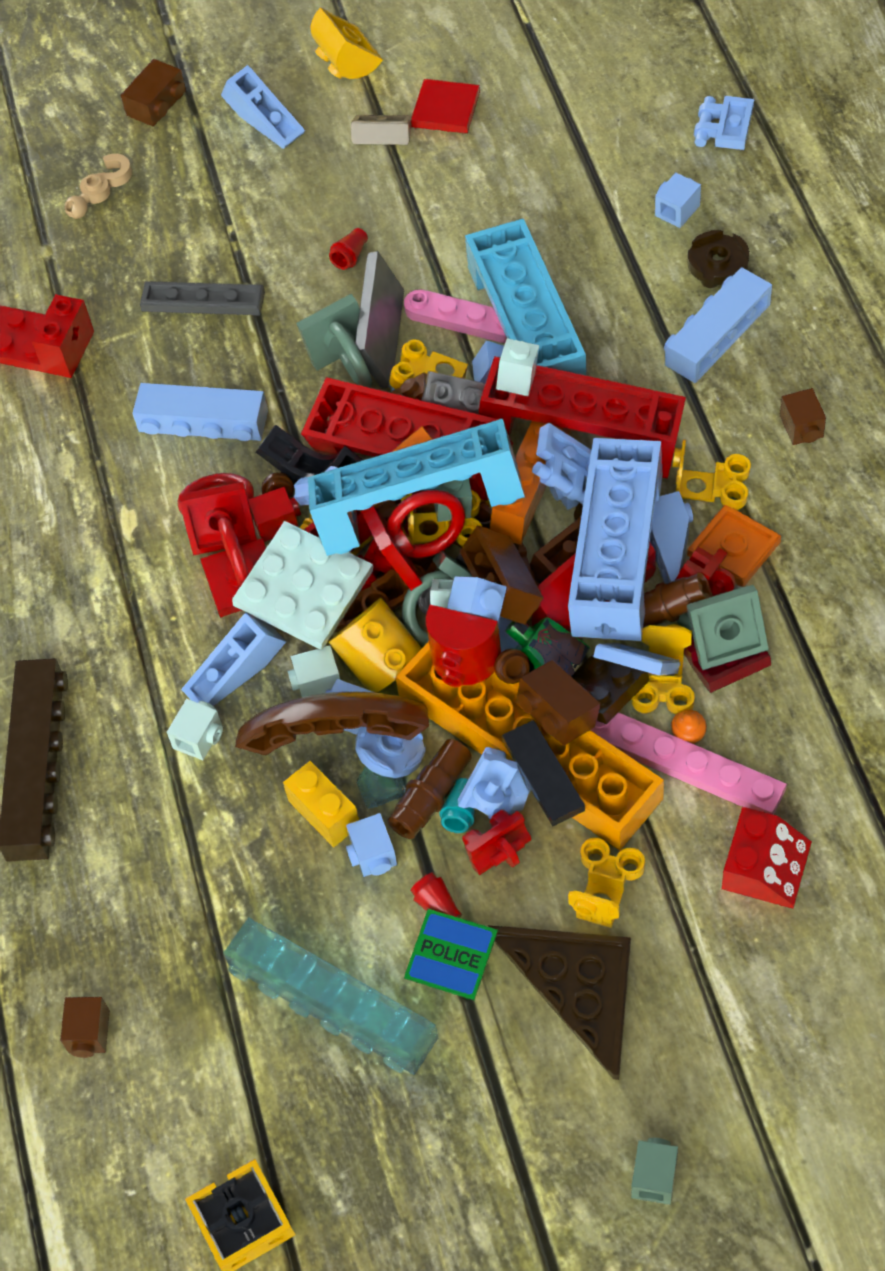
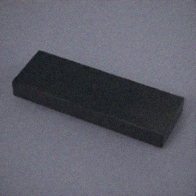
M534 720L502 735L505 747L514 762H517L518 769L552 827L585 811L583 801Z

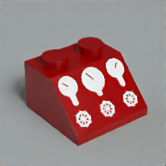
M742 806L723 870L722 889L794 909L812 841L779 816Z

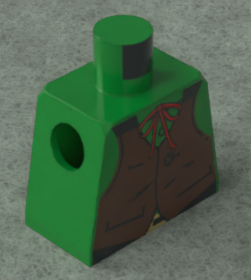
M547 617L532 627L527 623L521 624L512 621L505 629V632L518 643L515 649L522 651L528 657L529 672L553 660L572 677L590 649L579 638L572 637L569 631Z

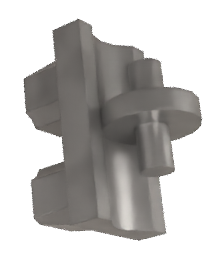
M428 371L422 401L479 414L480 399L485 383Z

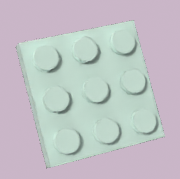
M284 521L233 597V606L323 650L371 575L373 564L349 552L327 556L319 537Z

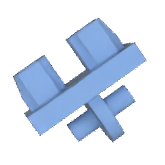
M486 747L458 798V806L462 808H476L486 815L492 816L495 809L499 808L504 801V793L517 771V762L507 760L504 751Z

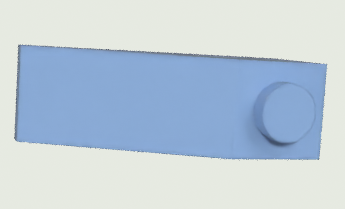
M249 65L226 81L221 94L224 100L240 118L284 149L305 132L303 127Z
M679 491L662 495L659 501L654 503L650 543L656 551V562L666 584L675 581L683 567L689 536V522H693L691 506L688 502H683Z
M245 613L181 690L194 702L204 701L214 706L265 668L286 641L270 624Z

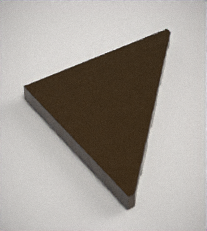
M488 925V927L498 930L495 939L496 945L613 1079L619 1080L631 937Z

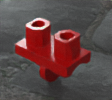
M698 546L675 579L702 573L710 585L712 596L733 591L736 586L733 574L728 570L718 568L728 554L721 548L712 555Z
M501 809L491 817L489 821L491 829L482 834L478 829H472L462 836V841L472 867L479 876L491 867H496L504 861L511 867H515L520 863L516 853L523 849L525 844L532 839L525 827L524 816L518 811L511 815Z

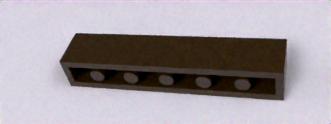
M56 658L18 660L15 662L0 815V851L6 861L49 859V848L55 844V829L51 824L52 814H56L58 810V799L56 793H54L55 783L60 781V765L57 762V752H61L63 749V737L61 731H59L60 721L65 720V704L62 701V692L67 691L68 688L67 673L61 670Z

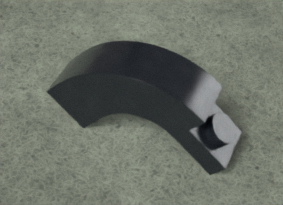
M277 425L271 429L255 452L280 470V473L288 475L293 485L300 478L324 473L330 466L340 468L364 461L346 446L334 455L317 453L301 444Z

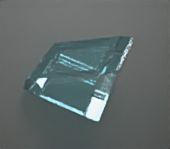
M366 766L357 778V785L367 808H374L401 798L406 792L402 777H384L369 770Z

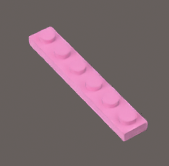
M619 712L607 724L596 721L595 728L591 729L592 732L635 761L741 807L774 815L786 791L787 784Z

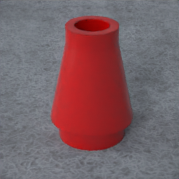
M355 228L351 233L332 244L329 253L331 263L342 270L353 267L364 244L368 241L366 232L360 228Z
M431 872L422 877L411 888L410 891L415 896L413 901L424 910L431 909L461 918L462 913L458 910L442 877L437 878Z

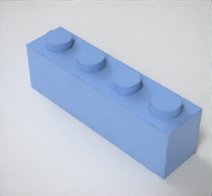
M742 267L733 276H728L723 282L721 289L714 296L710 295L705 300L703 307L695 315L692 314L688 317L683 328L676 335L673 334L667 339L664 345L665 366L696 383L770 306L772 284Z
M140 383L132 414L138 432L153 435L158 433L172 434L180 437L200 436L210 439L228 438L240 441H261L268 408L263 391Z

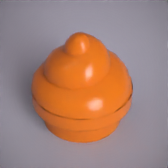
M684 710L676 714L672 720V734L679 739L695 744L706 734V720L697 711Z

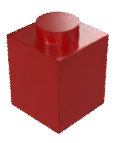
M285 487L248 499L254 524L260 538H263L264 542L273 539L284 521L298 527L296 517L301 515V511L295 498L289 499Z

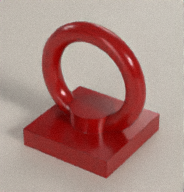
M233 473L211 474L193 481L179 494L177 505L180 513L183 515L193 556L225 549L218 528V521L223 517L231 521L239 545L257 540L248 499L254 498V488L248 479Z
M425 490L407 497L393 510L388 523L374 505L366 510H361L380 551L411 591L423 583L410 557L424 558L442 552L456 541L465 524V510L462 503L456 496L443 490ZM437 503L446 506L452 514L448 529L439 538L429 543L413 544L401 525L405 517L414 509L426 504Z
M226 517L218 521V528L225 551L200 559L220 618L242 611L233 606L232 599L266 549L263 538L239 545L233 525Z

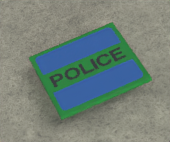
M428 909L404 979L475 1001L498 930Z

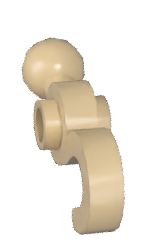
M121 154L104 156L103 161L106 169L119 168V170L114 173L90 174L82 179L79 186L81 194L79 196H71L65 202L64 210L69 217L74 219L83 217L87 212L88 203L103 202L110 195V187L124 185L130 180L132 169L126 156Z

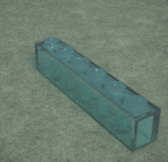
M249 917L223 952L229 966L228 971L236 978L244 982L249 978L259 984L258 988L265 995L272 999H277L278 996L290 1002L289 1007L303 1017L307 1018L309 1014L321 1021L320 1025L331 1034L338 1036L340 1033H343L352 1039L351 1043L360 1051L366 1054H370L373 1051L384 1058L383 1062L396 1072L402 1073L403 1070H406L415 1075L439 1038L436 1024Z

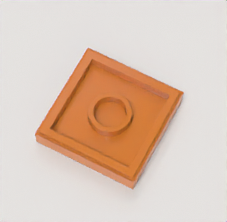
M724 505L687 549V556L691 557L698 546L712 555L721 548L728 554L718 568L728 570L733 574L736 584L744 587L780 544L781 535L734 508Z

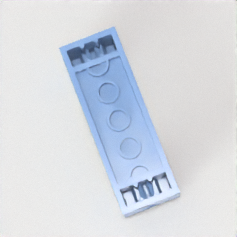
M593 438L568 601L572 637L630 641L642 640L645 616L643 590L654 503L660 499L663 476L661 441Z

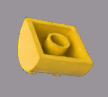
M321 7L312 19L310 31L313 39L318 44L315 53L324 61L329 62L330 60L331 62L328 70L339 79L342 77L358 79L373 72L383 59L358 26Z
M379 598L328 641L367 690L375 693L395 681V677L422 649L382 598Z

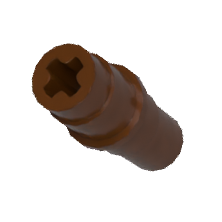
M696 573L668 584L661 582L656 584L655 589L644 593L645 616L643 628L649 625L656 626L666 621L675 622L679 620L681 615L688 613L687 604L712 597V591L706 577L702 573Z
M447 739L430 763L421 770L416 779L408 782L405 794L396 804L394 812L388 818V824L393 831L406 839H413L420 829L425 827L433 814L442 809L444 799L452 790L454 782L472 759V755L467 747L456 740Z

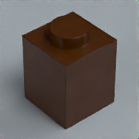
M813 388L781 397L780 418L792 445L811 443L824 437L826 416Z
M65 997L60 1041L69 1054L79 1058H89L94 1056V1053H106L110 1010L102 997Z

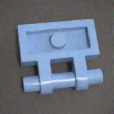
M725 96L723 104H717L714 97H706L704 103L700 105L698 112L700 120L694 129L695 145L704 147L707 140L711 137L715 138V147L744 150L754 107V99ZM715 118L720 119L719 123H712L711 121Z
M547 423L540 427L536 453L537 456L546 461V465L541 462L535 463L532 473L540 477V482L546 486H554L561 490L562 495L571 501L577 500L583 504L585 496L583 485L587 483L591 449L554 425ZM561 471L566 473L568 477L565 478L564 476H562Z

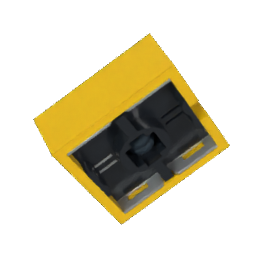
M256 1159L227 1175L229 1181L217 1187L215 1183H212L185 1199L221 1271H235L295 1236Z

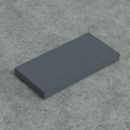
M376 251L368 253L355 344L370 374L378 385L384 389L389 388L391 370L395 366L404 289L380 253Z

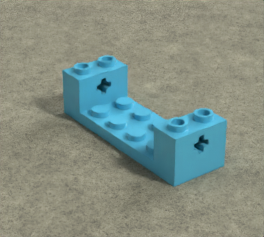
M524 218L465 235L469 272L477 290L486 289L506 338L539 345L537 365L587 376L585 351Z
M503 419L308 477L309 511L327 556L336 553L344 554L360 546L356 510H366L376 503L386 500H399L407 494L420 490H432L440 484L453 480H466L476 473H481L491 507L509 505L525 496L518 465Z

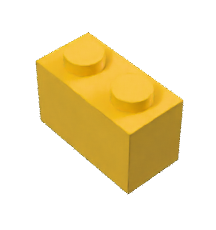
M311 761L307 762L283 782L288 801L333 848L349 836L346 825L359 821L356 806Z

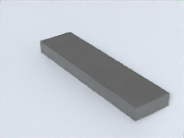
M145 281L140 307L142 312L261 315L265 290L263 285Z

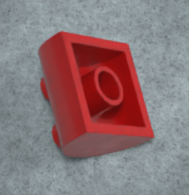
M430 604L426 614L428 640L433 667L442 677V681L449 686L460 687L462 685L477 684L489 678L495 672V661L501 653L498 621Z

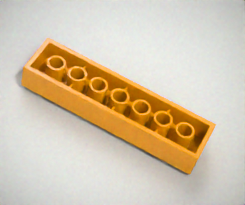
M429 641L395 677L399 696L423 702L428 709L429 719L481 755L486 747H491L504 751L506 759L514 761L502 741V735L534 720L585 805V811L572 818L619 851L663 800L664 779L591 730L565 746L553 736L547 734L543 727L529 713H525L516 702L520 682L507 684L501 681L494 672L489 678L477 684L462 685L460 687L449 686L442 681V677L433 667Z

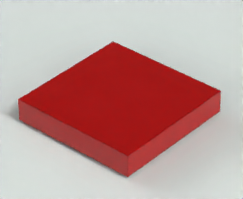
M424 79L411 117V127L468 134L480 95V85Z

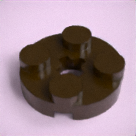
M722 230L704 232L692 241V247L688 250L687 265L689 271L695 278L701 280L702 285L707 288H715L718 285H722L728 276H733L741 267L748 270V245L740 236L734 233L733 237L723 235ZM713 255L725 258L723 260H714Z

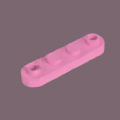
M414 290L407 294L404 299L405 313L411 320L500 343L506 342L507 338L493 307L426 290Z

